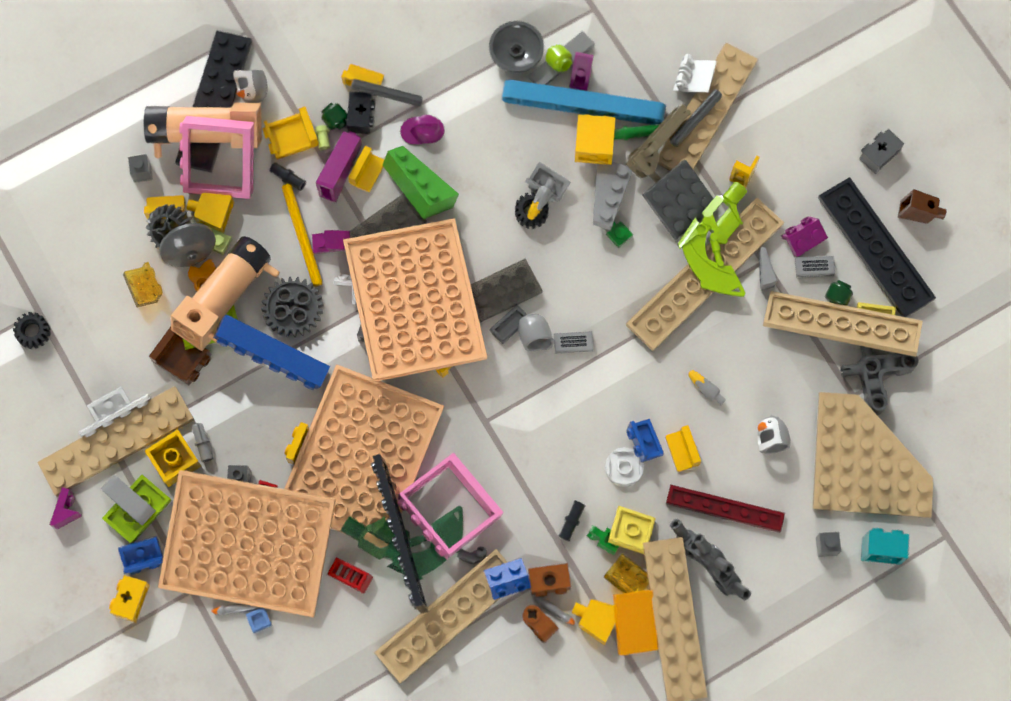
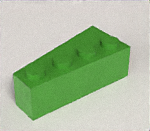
M400 146L387 151L383 167L423 219L454 207L459 193L404 146Z

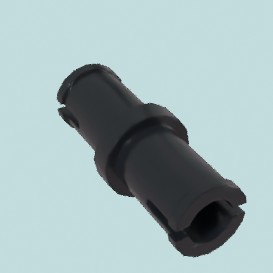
M277 162L271 165L269 171L281 178L282 182L291 184L299 191L303 190L306 180H303L295 175L294 171L291 169L287 170Z
M574 500L568 516H565L564 526L558 535L560 538L570 541L575 527L580 523L579 519L586 506L585 504Z

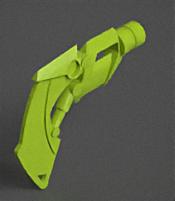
M734 182L723 196L716 195L702 212V222L699 223L695 218L678 242L679 250L682 248L687 263L700 280L701 288L721 294L744 297L746 292L731 265L725 266L722 261L719 245L726 244L728 242L727 239L736 228L743 224L736 205L746 195L747 190L738 182ZM724 203L728 206V209L716 222L713 213ZM708 231L712 233L709 237V242L711 243L716 262L708 259L706 254L705 241Z

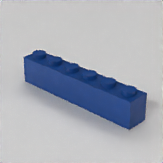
M227 314L222 318L213 336L219 345L224 347L230 346L234 348V352L243 356L246 354L252 357V361L258 364L264 363L274 372L279 373L281 371L287 374L286 377L292 381L299 380L304 383L303 386L311 390L322 386L330 368L329 365Z

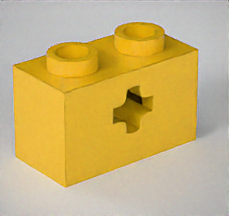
M124 575L123 579H120L117 584L116 590L118 592L116 598H113L110 602V613L113 616L136 623L150 585L145 581ZM125 596H126V597H129V596L132 597L131 600H127V601L124 600Z

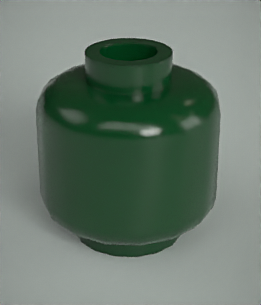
M331 102L321 111V119L330 130L337 128L341 130L347 125V112L339 103L333 104Z
M840 280L832 282L825 294V298L829 303L848 306L853 296L852 286Z

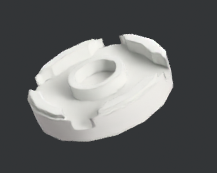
M626 447L618 448L606 460V475L616 485L631 486L638 482L643 475L644 463H641L640 458L636 457L633 449Z

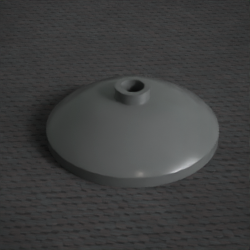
M511 21L502 24L493 32L489 41V52L494 63L501 69L512 73H521L532 69L539 63L544 52V41L540 32L531 24L522 21ZM514 51H519L520 53H519V54H514L513 52H514Z
M199 223L185 224L173 229L162 239L159 252L163 261L168 265L189 267L202 262L210 255L215 247L216 238L213 231L206 225Z

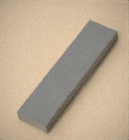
M581 31L564 47L571 52L573 64L576 52L586 53L594 47L595 43ZM545 61L529 74L528 78L533 83L548 85L563 71H554Z

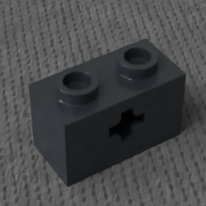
M349 91L346 125L348 133L370 134V128H374V117L371 115L372 111H375L376 100L372 99V94Z

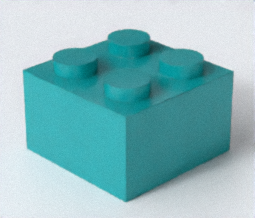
M872 528L862 537L861 561L901 565L908 559L909 534H904V531L892 530L891 532H884V529Z

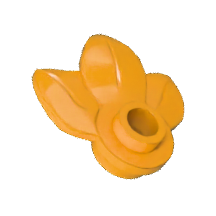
M211 259L204 262L200 268L194 266L189 268L188 277L194 283L196 292L216 269Z

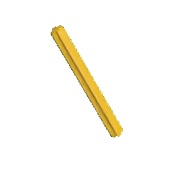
M291 184L283 185L282 191L314 287L321 286L323 282Z

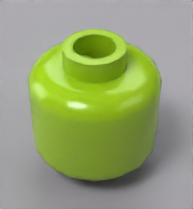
M554 45L548 48L545 61L554 71H566L572 65V54L563 45Z

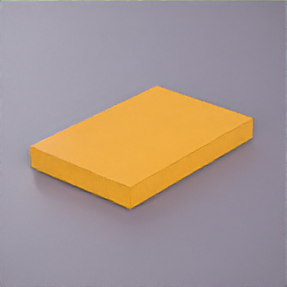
M653 590L613 595L618 655L658 650L652 604Z

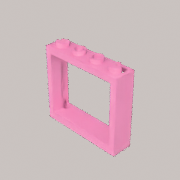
M186 116L179 127V132L182 134L180 151H183V157L180 159V168L183 169V175L180 177V185L183 186V193H212L230 195L233 198L250 199L253 193L254 122ZM190 129L243 134L242 187L191 182Z
M454 453L399 493L397 498L399 507L409 513L412 523L423 530L422 534L429 542L432 541L436 546V552L441 557L444 556L446 560L499 520L504 513ZM447 468L451 469L490 516V518L450 549L408 499Z

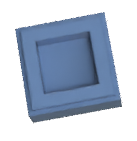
M259 608L246 614L253 633L272 626L265 608Z

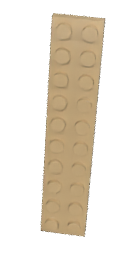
M758 198L739 214L743 224L736 228L727 239L728 242L726 244H719L724 265H731L735 272L784 225V222ZM709 243L705 247L707 257L716 262L711 243ZM687 264L626 323V326L654 351L714 292L701 288L700 280L693 273L689 264Z

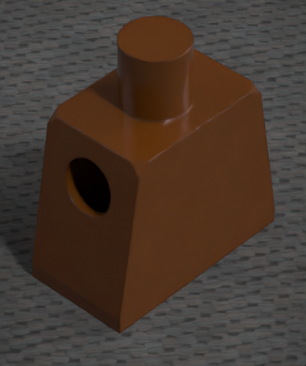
M913 189L900 201L897 218L927 224L934 218L943 220L947 209L939 207V198Z

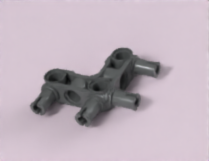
M860 346L862 353L860 361L857 364L841 365L840 371L843 372L841 376L859 375L864 401L876 415H880L888 405L887 391L884 389L882 377L896 374V376L909 374L916 368L919 359L917 355L915 357L900 353L874 355L872 348ZM904 360H909L912 366H907ZM866 365H872L874 367V371H869L866 368ZM873 401H878L881 404V408H876L873 405Z
M675 519L670 523L676 538L683 537L685 555L704 566L717 588L724 595H737L743 600L750 598L751 591L742 585L741 579L734 572L733 564L726 560L718 547L709 543L704 535L695 534L692 530L686 529L679 519Z

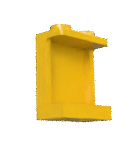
M305 106L299 108L298 114L272 123H268L267 120L263 121L265 125L262 128L265 139H270L271 143L268 144L271 155L275 154L277 160L319 146Z
M588 114L578 115L575 162L612 165L615 117L591 116Z

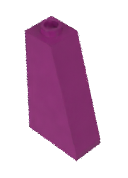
M343 131L316 181L319 197L337 202L362 146L361 138L356 133Z

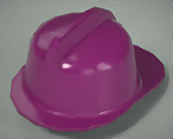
M426 114L408 118L404 121L400 128L401 138L409 144H431L441 140L445 129L440 119Z

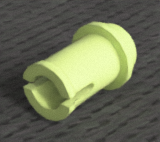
M326 125L317 126L315 130L319 150L331 148L328 137L329 129Z

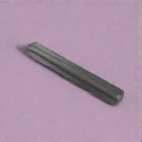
M353 79L351 89L418 107L421 106L423 101L422 96L358 79Z
M715 89L671 137L670 143L673 146L678 147L722 98V93Z

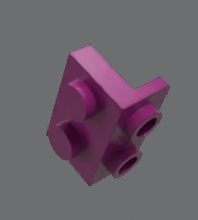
M805 217L800 221V224L787 228L785 233L781 235L782 239L787 240L795 257H799L828 239L818 218Z

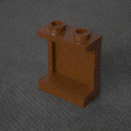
M170 326L149 355V358L159 367L187 385H190L198 379L202 367H206L209 364L211 353L207 348L203 351L196 347L185 350L183 338L171 331Z

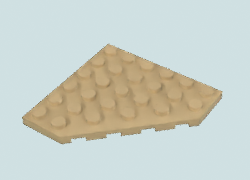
M819 392L812 509L931 518L933 477L859 395Z

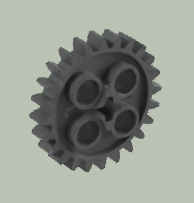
M290 276L288 282H285L281 278L282 284L279 285L275 281V288L268 287L271 293H264L267 300H262V304L265 305V307L261 308L262 312L265 313L263 318L268 319L266 324L267 326L272 325L271 329L273 332L278 329L279 335L285 332L288 338L290 333H293L294 338H296L297 332H300L304 336L303 330L306 329L310 333V326L317 327L315 320L321 321L318 314H323V310L320 309L324 306L323 302L320 301L322 296L317 295L319 290L318 288L313 289V283L307 285L306 279L300 282L299 277H297L295 281H292ZM283 294L290 295L286 300L280 298ZM301 297H308L306 302H299ZM295 304L296 307H293V309L290 310L289 307H292V305ZM279 312H286V315L284 317H277V314ZM299 314L305 316L301 321L295 319Z

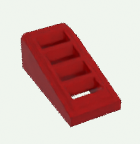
M337 557L327 573L328 576L363 594L373 579V576L368 572ZM343 565V568L339 575H336L340 566ZM348 568H349L350 571H349V573L347 574L346 578L344 579L343 577H344V575L346 574V572H347V570H348ZM355 572H357V575H356L354 581H353V582H350V581L352 580V578H353Z

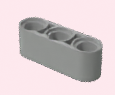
M113 475L101 488L107 496L142 526L156 512L116 475Z

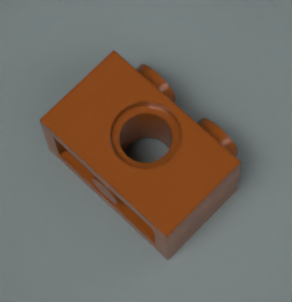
M568 563L528 568L531 595L545 597L548 596L547 593L555 592L556 595L566 594L567 590L571 589ZM552 577L555 579V584L548 586L544 583V579Z

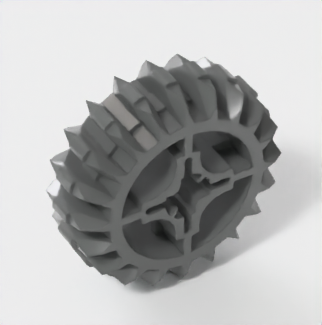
M165 204L157 207L155 211L150 213L146 229L149 230L147 236L152 238L150 242L156 244L155 248L160 247L162 239L170 231L191 223L192 217L186 215L187 211L182 212L181 207L176 208L174 204L170 206ZM162 217H166L164 223H161Z

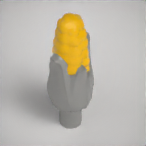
M548 179L545 186H541L538 189L527 214L530 220L535 219L551 198V189L555 184V181L552 179Z
M694 370L689 371V378L707 399L711 401L714 399L720 405L726 401L719 394V388L711 383L710 380L708 381Z

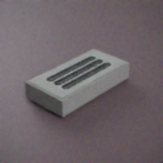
M833 256L796 257V277L834 276Z
M592 331L554 333L555 354L593 351Z

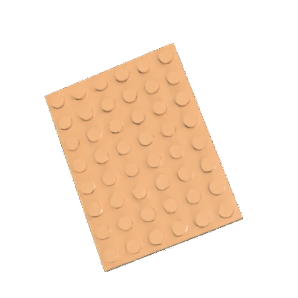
M455 218L343 240L373 382L487 359Z
M336 364L284 489L336 499L331 529L387 550L393 537V532L389 529L387 518H390V516L384 511L381 500L384 497H382L376 481H379V479H377L371 463L374 462L373 455L381 454L385 460L397 499L399 493L415 482L444 405L381 381L373 382L371 377Z
M179 470L158 588L314 617L336 499Z

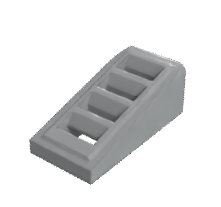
M761 247L758 258L760 288L762 291L775 287L777 279L765 247Z

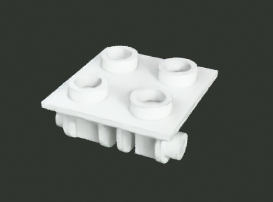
M685 54L682 57L673 91L709 93L717 61L693 60L692 55Z

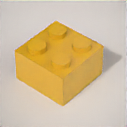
M178 429L144 450L168 487L177 482L179 470L194 472L201 467L200 462Z

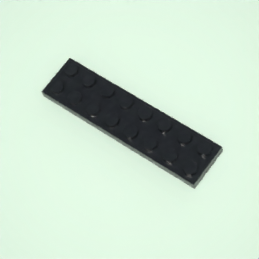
M216 30L192 107L232 108L237 93V85L233 73L237 70H244L252 44L251 38ZM190 143L191 168L212 173L221 143ZM180 148L175 160L176 165L179 166L180 159L183 157V151H180Z
M850 177L818 196L822 205L902 317L910 316L936 299V296Z
M381 454L373 455L374 462L371 463L377 479H379V481H376L382 497H384L381 500L384 511L390 516V518H387L389 529L395 534L392 540L395 549L400 553V556H397L399 565L406 573V575H403L406 587L411 591V594H408L410 604L421 614L429 612L387 464Z

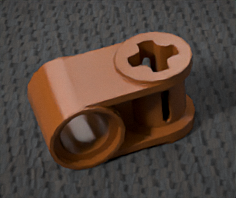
M529 605L525 608L522 614L524 623L543 643H546L559 630L558 626L536 605ZM528 611H529L530 613H532V612L534 611V612L536 613V615H535V618H536V619H534L533 617H532L531 619H529V618H528V615H529Z

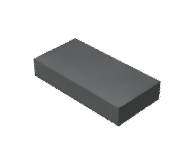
M516 305L492 326L489 331L504 344L518 331L519 320L527 314Z

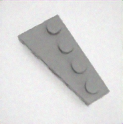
M612 162V165L597 164L593 225L611 230L632 174V170L629 167Z

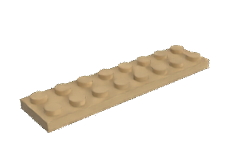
M728 43L724 44L715 59L717 63L709 93H695L687 106L691 114L668 138L659 153L660 159L658 164L671 171L681 161L687 160L694 170L758 61L757 58ZM715 89L721 92L722 98L678 147L673 146L670 143L671 137Z
M770 291L763 326L916 357L923 321Z
M176 386L148 401L147 405L139 409L138 407L132 409L129 415L114 419V423L96 429L97 432L91 436H84L38 461L37 463L56 497L59 496L62 487L71 489L194 421Z
M683 537L644 542L643 550L649 589L653 590L652 604L666 700L687 701L707 698Z
M497 549L429 605V612L420 613L374 652L400 684L500 599L494 600L492 598L484 573L486 569L508 563Z

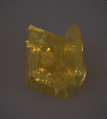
M145 262L141 268L124 271L123 277L136 307L158 303L162 295V287L157 283L155 271L150 267L149 262Z
M624 554L619 556L603 577L622 593L643 591L649 585L647 572Z

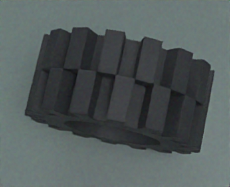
M531 192V195L525 193L524 197L521 195L515 205L517 222L520 221V225H526L528 229L529 226H532V229H536L537 225L541 227L542 223L544 224L546 218H548V202L535 219L530 220L524 210L526 206L531 205L534 201L535 192Z
M28 312L29 315L24 313L22 314L23 318H17L18 323L14 322L15 328H13V332L15 333V338L25 348L27 346L29 349H32V347L37 349L39 348L38 345L44 346L43 342H48L47 336L51 335L48 322L42 315L36 312L35 314ZM31 324H36L39 327V332L34 337L25 335L26 327Z

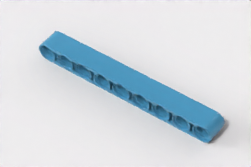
M506 80L504 82L501 98L503 102L582 115L615 117L616 120L649 125L662 123L666 112V105L662 102L516 80Z

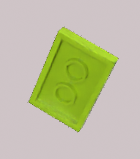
M142 474L130 488L156 511L144 525H140L116 503L102 517L108 525L130 544L138 539L172 501L171 498Z

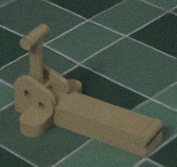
M684 104L675 107L642 146L636 148L627 157L626 165L637 177L645 178L649 175L655 183L661 179L655 172L660 159L658 150L691 114V111Z

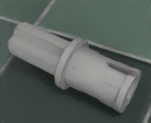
M194 424L192 430L201 462L213 460L214 458L209 447L210 440L207 439L203 424Z

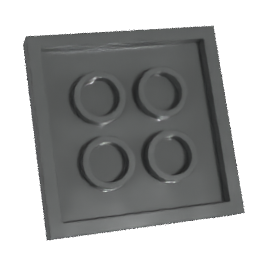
M687 160L681 161L642 194L673 239H678L683 235L695 218L699 221L703 217L702 212L714 199Z

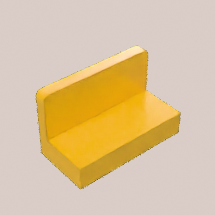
M350 64L348 70L343 71L341 78L342 83L351 86L353 79L381 85L384 74Z
M365 146L348 177L349 183L370 192L383 169L384 159L373 155L372 148Z
M756 155L750 167L736 160L729 181L733 183L738 182L746 188L756 170L760 157Z
M184 196L147 197V206H144L146 218L148 219L150 213L155 211L157 207L165 204L169 206L174 204L176 208L181 207L182 212H184Z
M689 425L681 427L678 432L665 436L677 472L700 465L701 459Z

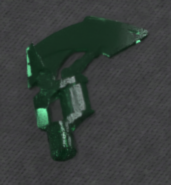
M457 506L432 523L433 530L449 549L462 539L463 508L461 506ZM454 513H459V519L456 518ZM349 515L340 531L357 540L358 547L379 560L386 558L392 561L386 567L406 575L403 568L399 565L397 556H400V553L395 549L392 540L395 534L389 529L386 517L383 516L377 522L366 526ZM406 530L410 548L427 541L423 535L410 538V532ZM369 532L389 545L379 548L365 540L364 536ZM432 541L428 549L412 553L420 580L423 579L422 576L435 570L446 561L444 556L441 557L436 552V546Z

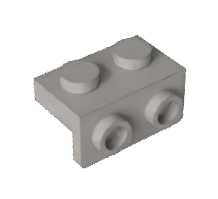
M538 162L531 176L525 180L529 184L528 188L537 192L541 186H545L548 179H552L555 181V184L551 189L552 196L549 201H560L571 181Z

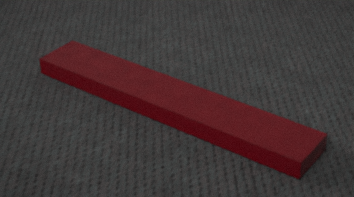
M671 484L666 500V505L781 533L785 516L783 512Z

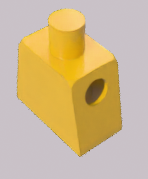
M202 193L199 202L189 199L186 209L195 212L194 219L197 223H202L224 233L234 200L230 195Z
M594 599L590 600L587 607L576 602L571 613L581 617L578 627L605 645L615 625L614 605Z

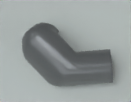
M478 547L477 550L470 553L460 549L457 558L470 564H476L486 558L487 550L484 547Z

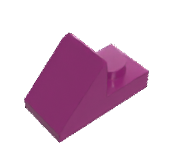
M575 53L569 89L588 91L594 55Z
M325 230L324 233L312 234L313 253L345 251L343 240L350 238V231Z
M63 487L61 489L49 524L54 529L58 530L82 516L77 511L69 510L75 498L73 496L74 493L70 489Z

